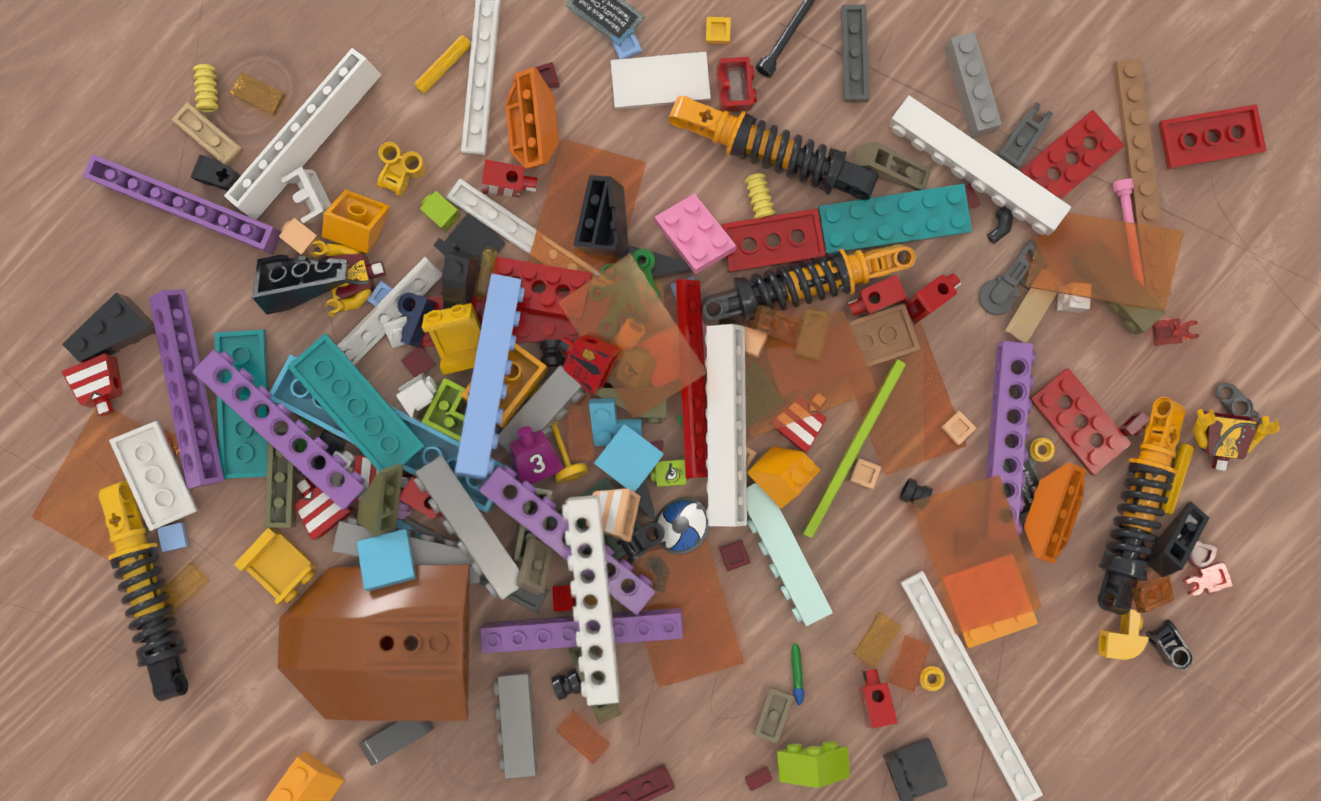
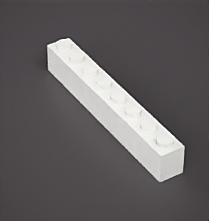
M351 48L224 196L250 218L257 220L288 184L282 183L281 179L303 166L359 100L381 76L380 72L364 56Z
M910 95L892 117L889 127H891L894 134L907 138L911 141L914 148L919 151H926L931 155L933 161L940 165L944 164L952 169L951 172L960 179L965 178L972 183L971 186L980 193L985 192L992 197L991 200L1001 207L1005 206L1011 210L1012 215L1018 220L1027 221L1032 225V229L1035 232L1049 236L1071 209V206Z
M735 324L707 326V333L705 335L707 358L705 361L707 383L705 391L707 394L706 418L708 420V432L706 434V443L708 445V457L706 459V467L708 469V482L706 485L708 508L706 514L709 526H747L745 326Z

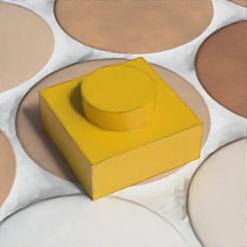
M707 17L706 44H730L731 18Z

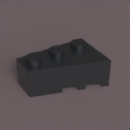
M589 175L573 246L587 255L629 259L624 186L609 176Z
M115 293L62 345L78 362H85L104 353L113 355L119 352L120 349L130 344H136L141 339L151 334H156L154 323L128 296Z

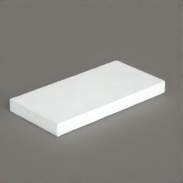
M706 52L611 60L615 110L673 105L678 96H686L696 102L711 100Z
M159 420L109 440L149 531L199 511L190 489H187L186 480Z

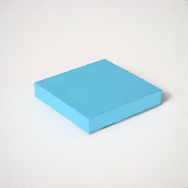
M624 424L594 464L625 488L635 492L664 453Z
M407 529L357 541L364 590L367 592L416 579Z

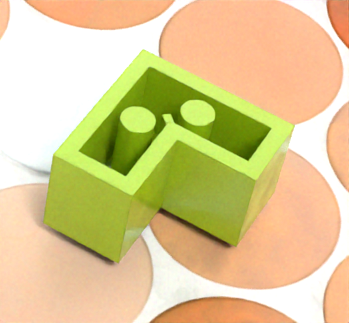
M444 378L422 423L461 442L465 415L460 413L465 403L461 394L466 388Z
M826 741L822 743V746H810L807 748H802V744H789L787 749L777 751L779 782L821 788L850 777L848 747L839 746L836 741Z

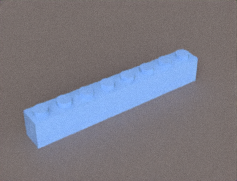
M491 273L455 475L485 480L487 474H492L494 459H490L491 448L496 449L499 434L494 433L495 424H501L503 409L498 407L500 399L505 400L507 384H503L504 374H510L512 360L507 359L508 351H514L516 336L511 334L513 326L518 327L520 312L516 311L517 302L522 303L525 289L520 287L521 279Z

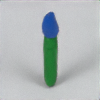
M795 643L791 649L793 695L797 705L800 706L804 701L805 692L802 688L801 652L799 646Z

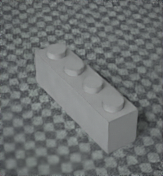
M972 32L951 38L944 49L971 138H976L994 133L1002 123L975 33Z
M560 365L499 433L498 442L510 453L509 444L519 439L517 431L524 426H530L533 432L542 430L547 438L552 432L551 427L556 421H562L569 413L567 409L571 404L578 403L584 397L585 393L583 391L585 388L565 372L563 366Z
M530 671L500 673L498 680L494 681L495 695H499L500 705L496 706L497 721L501 720L502 729L498 731V744L503 746V756H500V770L505 771V779L536 776L538 765Z

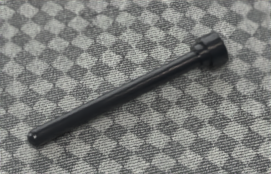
M804 0L769 55L761 58L755 66L757 72L764 77H772L777 69L776 60L815 0Z

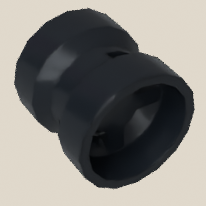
M562 340L540 341V349L543 351V356L540 359L547 367L564 366L565 358L562 356V352L558 350Z
M909 478L902 488L899 500L905 503L911 501L916 508L923 510L931 498L933 488L926 485H918L916 480Z
M575 668L568 670L565 675L561 676L558 674L551 677L552 685L559 701L567 698L569 694L573 693L576 695L582 693L581 681Z

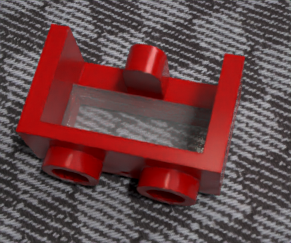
M749 57L720 58L716 70L721 112L725 110L728 112L750 111L754 103L757 102V92L755 88H752L754 66L750 65Z

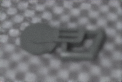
M1030 239L1003 276L997 275L996 279L986 282L981 287L979 302L986 312L993 315L1007 313L1013 307L1015 297H1019V290L1016 285L1020 284L1025 289L1030 290L1041 270L1047 269L1048 265L1035 242ZM1029 252L1036 267L1026 280L1023 276L1030 265L1025 255Z

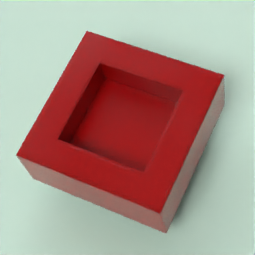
M571 585L552 587L554 611L573 610L574 606H577L576 596L572 597Z

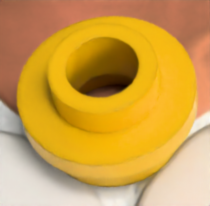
M1037 438L1030 444L1029 453L1035 461L1047 462L1053 457L1055 448L1049 439ZM1040 445L1045 448V452L1042 455L1038 453Z
M927 666L921 671L919 681L924 689L937 691L944 685L945 677L938 667ZM930 674H934L935 681L931 683L928 682V676Z

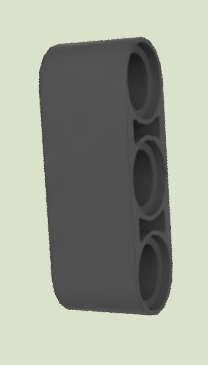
M396 721L362 741L359 746L370 765L373 766L429 733L434 727L430 721Z

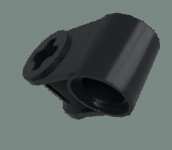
M199 155L190 177L203 184L228 191L241 175L225 164L219 163L207 156Z
M651 521L633 531L630 543L618 540L617 544L623 547L629 557L628 561L631 563L658 545L664 538L665 529L661 523ZM651 526H655L660 530V537L656 540H652L647 536V529Z
M1166 619L1163 621V625L1154 631L1149 630L1145 632L1146 637H1149V642L1166 665L1177 669H1187L1192 665V652L1183 641L1176 626L1170 620ZM1176 651H1179L1181 658L1180 661L1175 663L1173 656Z

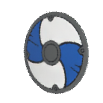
M678 498L666 504L660 510L655 520L661 523L665 529L664 538L659 543V546L665 551L676 555L690 553L701 546L708 536L710 529L706 508L700 502L691 498ZM654 526L655 539H658L660 537V530Z

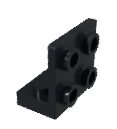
M467 214L445 242L439 238L433 246L444 256L445 253L453 251L480 256L477 280L505 246V242L471 214Z
M929 738L883 755L900 801H914L913 799L948 785Z

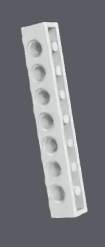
M600 495L571 497L566 501L567 505H563L564 520L569 522V530H566L565 537L566 544L571 546L572 556H568L569 571H574L575 580L571 581L572 597L576 596L577 606H574L573 613L574 621L579 622L580 631L576 632L577 647H582V656L579 657V670L584 672L585 681L581 683L582 696L587 697L588 705L618 703L620 689ZM586 518L590 523V528L586 530L580 529L576 523L577 519ZM583 543L589 544L593 552L589 555H584L580 552L579 545ZM584 569L592 570L595 573V578L586 580L582 576V571ZM589 594L594 595L598 603L589 605L585 602L584 597ZM596 620L599 622L600 628L598 630H591L587 622ZM597 645L602 648L603 653L594 655L591 653L590 647ZM594 671H601L605 674L606 678L597 680L593 677L592 673Z

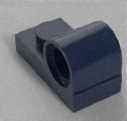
M409 292L399 297L397 302L399 312L410 317L408 323L402 329L401 342L414 347H420L425 334L422 329L424 314L435 310L437 302ZM415 301L416 306L414 310L411 311V304Z

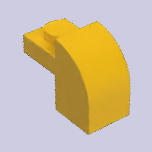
M1131 608L1128 613L1121 615L1120 632L1100 630L1098 655L1125 660L1138 656L1145 649L1149 637L1139 634V630L1143 626L1140 610Z

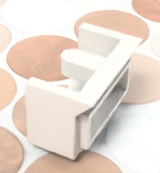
M301 166L281 179L282 183L298 184L300 191L293 195V200L296 203L306 201L311 213L301 218L302 223H319L322 221L324 212L331 206V203L316 172L305 170Z
M421 373L399 387L400 393L396 394V396L412 418L415 408L418 411L433 402L434 393L437 392L436 388L438 387L430 375L426 377L424 373Z

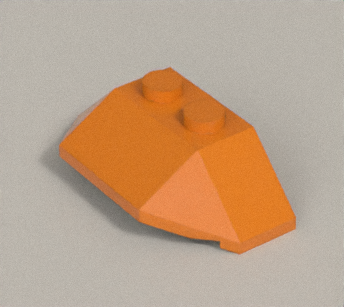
M535 67L514 74V83L510 88L505 104L509 150L513 157L522 164L521 166L527 170L547 164L559 145L555 98Z
M1068 462L1039 481L1024 525L1036 558L1055 564L1057 557L1068 544L1084 498L1086 469Z

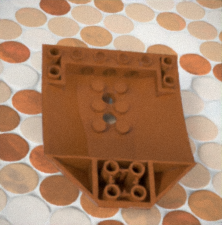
M469 564L414 565L416 579L368 592L364 590L361 566L329 567L279 618L278 669L324 719L355 721H468ZM387 635L394 639V647L390 651H385L381 647V640ZM411 635L415 636L419 641V645L414 651L409 650L406 646V640Z

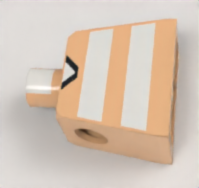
M630 489L595 491L593 495H600L603 534L631 542L641 496ZM587 520V521H586V526H588V527L590 528V523H589V521Z

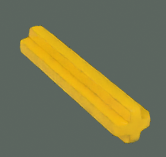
M461 35L415 82V87L421 93H426L471 47V42L464 35Z
M1181 443L1178 447L1172 468L1177 470L1178 473L1173 483L1167 482L1172 485V489L1170 491L1164 490L1163 496L1169 499L1168 503H1160L1159 508L1163 509L1165 514H1173L1194 452V447L1189 444Z

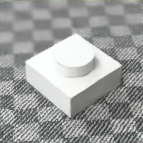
M407 316L383 323V328L392 348L406 344L400 340L402 338V329L409 321Z

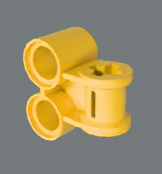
M385 142L380 146L378 154L385 167L379 175L377 187L380 189L386 188L395 192L396 196L402 197L407 189L410 177L417 179L424 176L427 171V165L420 154L413 151L404 154L398 145L393 142ZM390 152H397V156L393 160H387V155ZM412 161H419V166L416 169H409V164Z

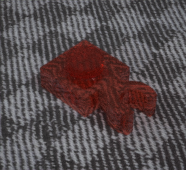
M1180 319L1158 320L1152 325L1154 346L1183 343L1182 337L1187 340L1198 338L1199 334H1191L1189 332V326L1197 325L1198 322L1191 320L1180 325Z
M1221 561L1198 569L1200 577L1187 576L1183 579L1184 583L1194 582L1195 588L1187 592L1188 595L1192 596L1201 594L1203 589H1205L1206 593L1211 594L1233 586L1225 562Z

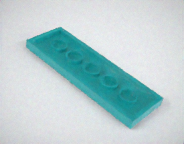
M965 184L870 198L869 200H854L821 205L818 207L825 255L836 252L838 249L849 252L972 232Z
M266 330L214 332L215 350L220 353L223 351L227 352L235 360L233 365L239 371L244 368L254 377L251 381L258 388L262 385L269 391ZM225 371L221 375L223 384L230 382L232 379L230 371ZM249 388L241 390L239 396L242 401L250 398L251 391ZM217 395L219 458L223 478L267 477L268 441ZM263 405L258 410L260 418H266L270 413L268 405Z
M323 334L287 366L378 471L399 463L404 466L426 446L328 334Z

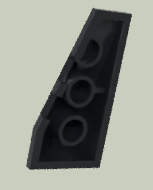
M281 254L257 259L252 298L266 315L291 310L347 283L349 262L345 259L332 258L309 260L307 256H299L296 259Z

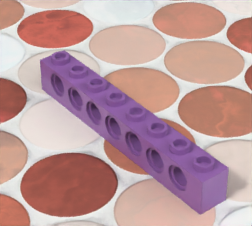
M92 154L83 174V177L98 185L273 255L280 239L278 236L281 232L272 226Z
M185 289L161 290L151 296L149 302L187 489L211 486L224 481L205 385L192 372L200 364L186 292Z
M1010 341L997 343L981 538L1017 541V536L1021 535L1022 525L1019 522V512H1022L1024 500L1021 497V487H1024L1026 475L1023 472V462L1027 461L1028 450L1025 448V438H1028L1030 432L1027 414L1031 412L1032 401L1029 399V389H1032L1034 377L1031 375V365H1034L1036 358L1033 344ZM1012 362H1016L1020 367L1018 375L1014 374L1011 370ZM1011 386L1015 387L1018 391L1016 399L1009 395V388ZM1009 410L1013 411L1016 415V420L1013 424L1007 420ZM1007 435H1011L1014 439V444L1011 448L1005 444V437ZM1006 459L1012 463V469L1008 473L1003 469V462ZM1003 484H1007L1010 488V493L1007 497L1001 494ZM1003 508L1008 512V518L1004 522L998 516L999 511Z
M213 350L192 372L342 510H347L367 489L363 484L366 480L356 471L353 473L349 472L345 468L347 463L338 454L332 456L326 450L329 446L318 436L313 439L307 433L310 429L301 420L298 419L295 422L288 416L291 411L281 402L276 405L270 399L273 395L264 386L261 385L258 388L251 381L254 377L244 368L239 371L233 365L235 360L227 352L223 351L220 353ZM225 371H230L232 373L231 381L223 384L221 375ZM249 388L251 391L250 398L242 401L239 396L241 390ZM263 405H268L270 413L266 418H260L258 415V410ZM281 422H286L289 427L288 432L280 436L277 433V426ZM305 439L307 449L302 453H298L295 449V444L298 440ZM318 456H323L326 459V466L322 470H317L314 467V460ZM337 473H342L345 477V482L341 487L334 486L332 482L333 476Z
M497 464L492 470V474H489L479 486V491L568 561V556H572L571 546H567L562 541L566 530H569L568 520H564L563 514L561 515L554 509L557 505L546 496L543 499L535 494L537 489L526 480L523 484L515 478L517 473L505 464L502 468ZM510 484L516 486L517 493L515 496L506 497L503 495L505 486ZM529 500L535 501L537 504L535 511L532 513L523 511L524 503ZM548 516H553L556 518L555 526L549 529L543 527V520ZM583 543L579 545V550L582 553L584 549L592 547L589 544ZM605 544L606 563L614 565L613 571L608 574L610 595L635 615H638L656 592L651 587L653 582L642 573L638 577L632 572L634 567L623 558L618 561L612 556L615 552ZM584 569L582 571L591 580L595 578V573L592 570ZM630 578L633 580V584L629 589H621V583L624 579Z
M681 608L640 611L638 615H635L633 612L612 613L615 644L683 639ZM574 616L488 622L480 628L482 654L577 647L576 632L580 631L579 622L574 621ZM596 620L587 622L591 630H598L600 628V624Z

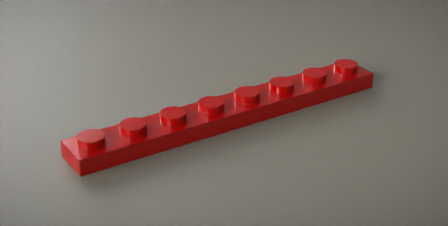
M679 279L676 280L685 476L686 478L708 477V469L706 467V459L708 457L706 434L708 428L700 281Z

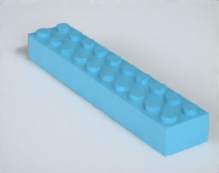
M290 354L270 391L273 395L270 399L277 404L281 402L290 411L353 443L287 367L297 358V356ZM390 405L426 445L403 466V470L415 475V472L442 455L455 475L460 441L422 423L421 420L413 416L411 418L409 414ZM494 459L493 469L497 464L502 468L505 466L502 462ZM455 475L475 506L486 513H490L495 503L478 489L484 480Z

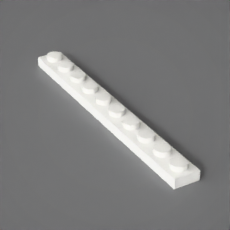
M920 571L901 581L900 584L1016 801H1033L1041 797L1043 794L924 572Z

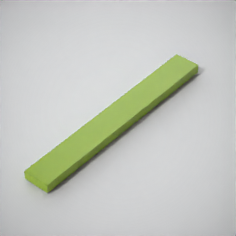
M900 360L893 362L801 532L804 535L813 538L904 370L906 363Z

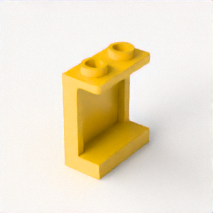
M472 303L458 304L452 308L440 311L433 310L428 314H424L422 329L424 332H429L441 358L440 370L443 375L474 368L482 326Z
M267 528L234 564L240 571L246 570L276 598L274 602L277 605L285 602L287 604L290 603L298 595L296 590L302 584L306 585L314 578L315 574L313 572L318 567L278 528Z

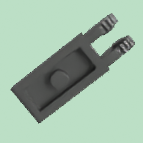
M1037 102L1032 106L1027 115L1021 119L997 154L998 157L1016 169L1019 168L1046 129L1045 125L1053 115L1052 112L1048 111L1042 116L1039 123L1034 121L1032 117L1041 106Z

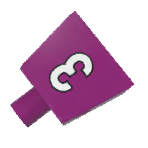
M524 426L517 431L519 439L512 441L509 444L512 470L517 473L515 478L523 484L526 480L528 483L534 484L564 469L542 430L533 432L530 426Z

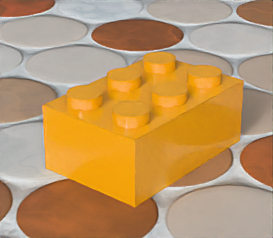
M516 343L514 351H508L507 359L512 360L509 375L504 374L503 384H507L505 400L500 399L498 407L503 409L501 424L496 425L502 430L548 373L545 364ZM471 382L461 394L466 403H468Z

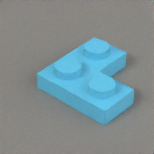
M615 398L590 399L589 408L594 446H607L624 424L643 437L642 419H617Z

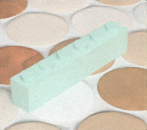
M756 482L747 486V513L750 517L747 520V524L753 534L758 533L761 539L758 545L764 556L769 555L772 561L769 567L774 577L780 576L784 584L780 589L786 600H792L795 608L791 610L797 622L802 621L807 627L832 614L833 612L779 506Z

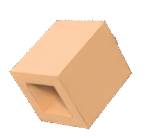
M295 218L284 224L281 229L282 233L278 236L301 255L307 256V258L318 247L311 246V244L318 240L323 241Z

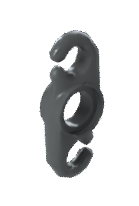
M1224 382L1217 386L1215 390V397L1221 398L1223 389H1229L1230 391L1229 398L1221 399V403L1226 406L1228 414L1239 415L1235 412L1234 406L1236 402L1241 401L1246 407L1242 416L1259 417V413L1254 410L1252 401L1245 397L1234 384ZM1262 418L1258 420L1259 425L1262 424Z

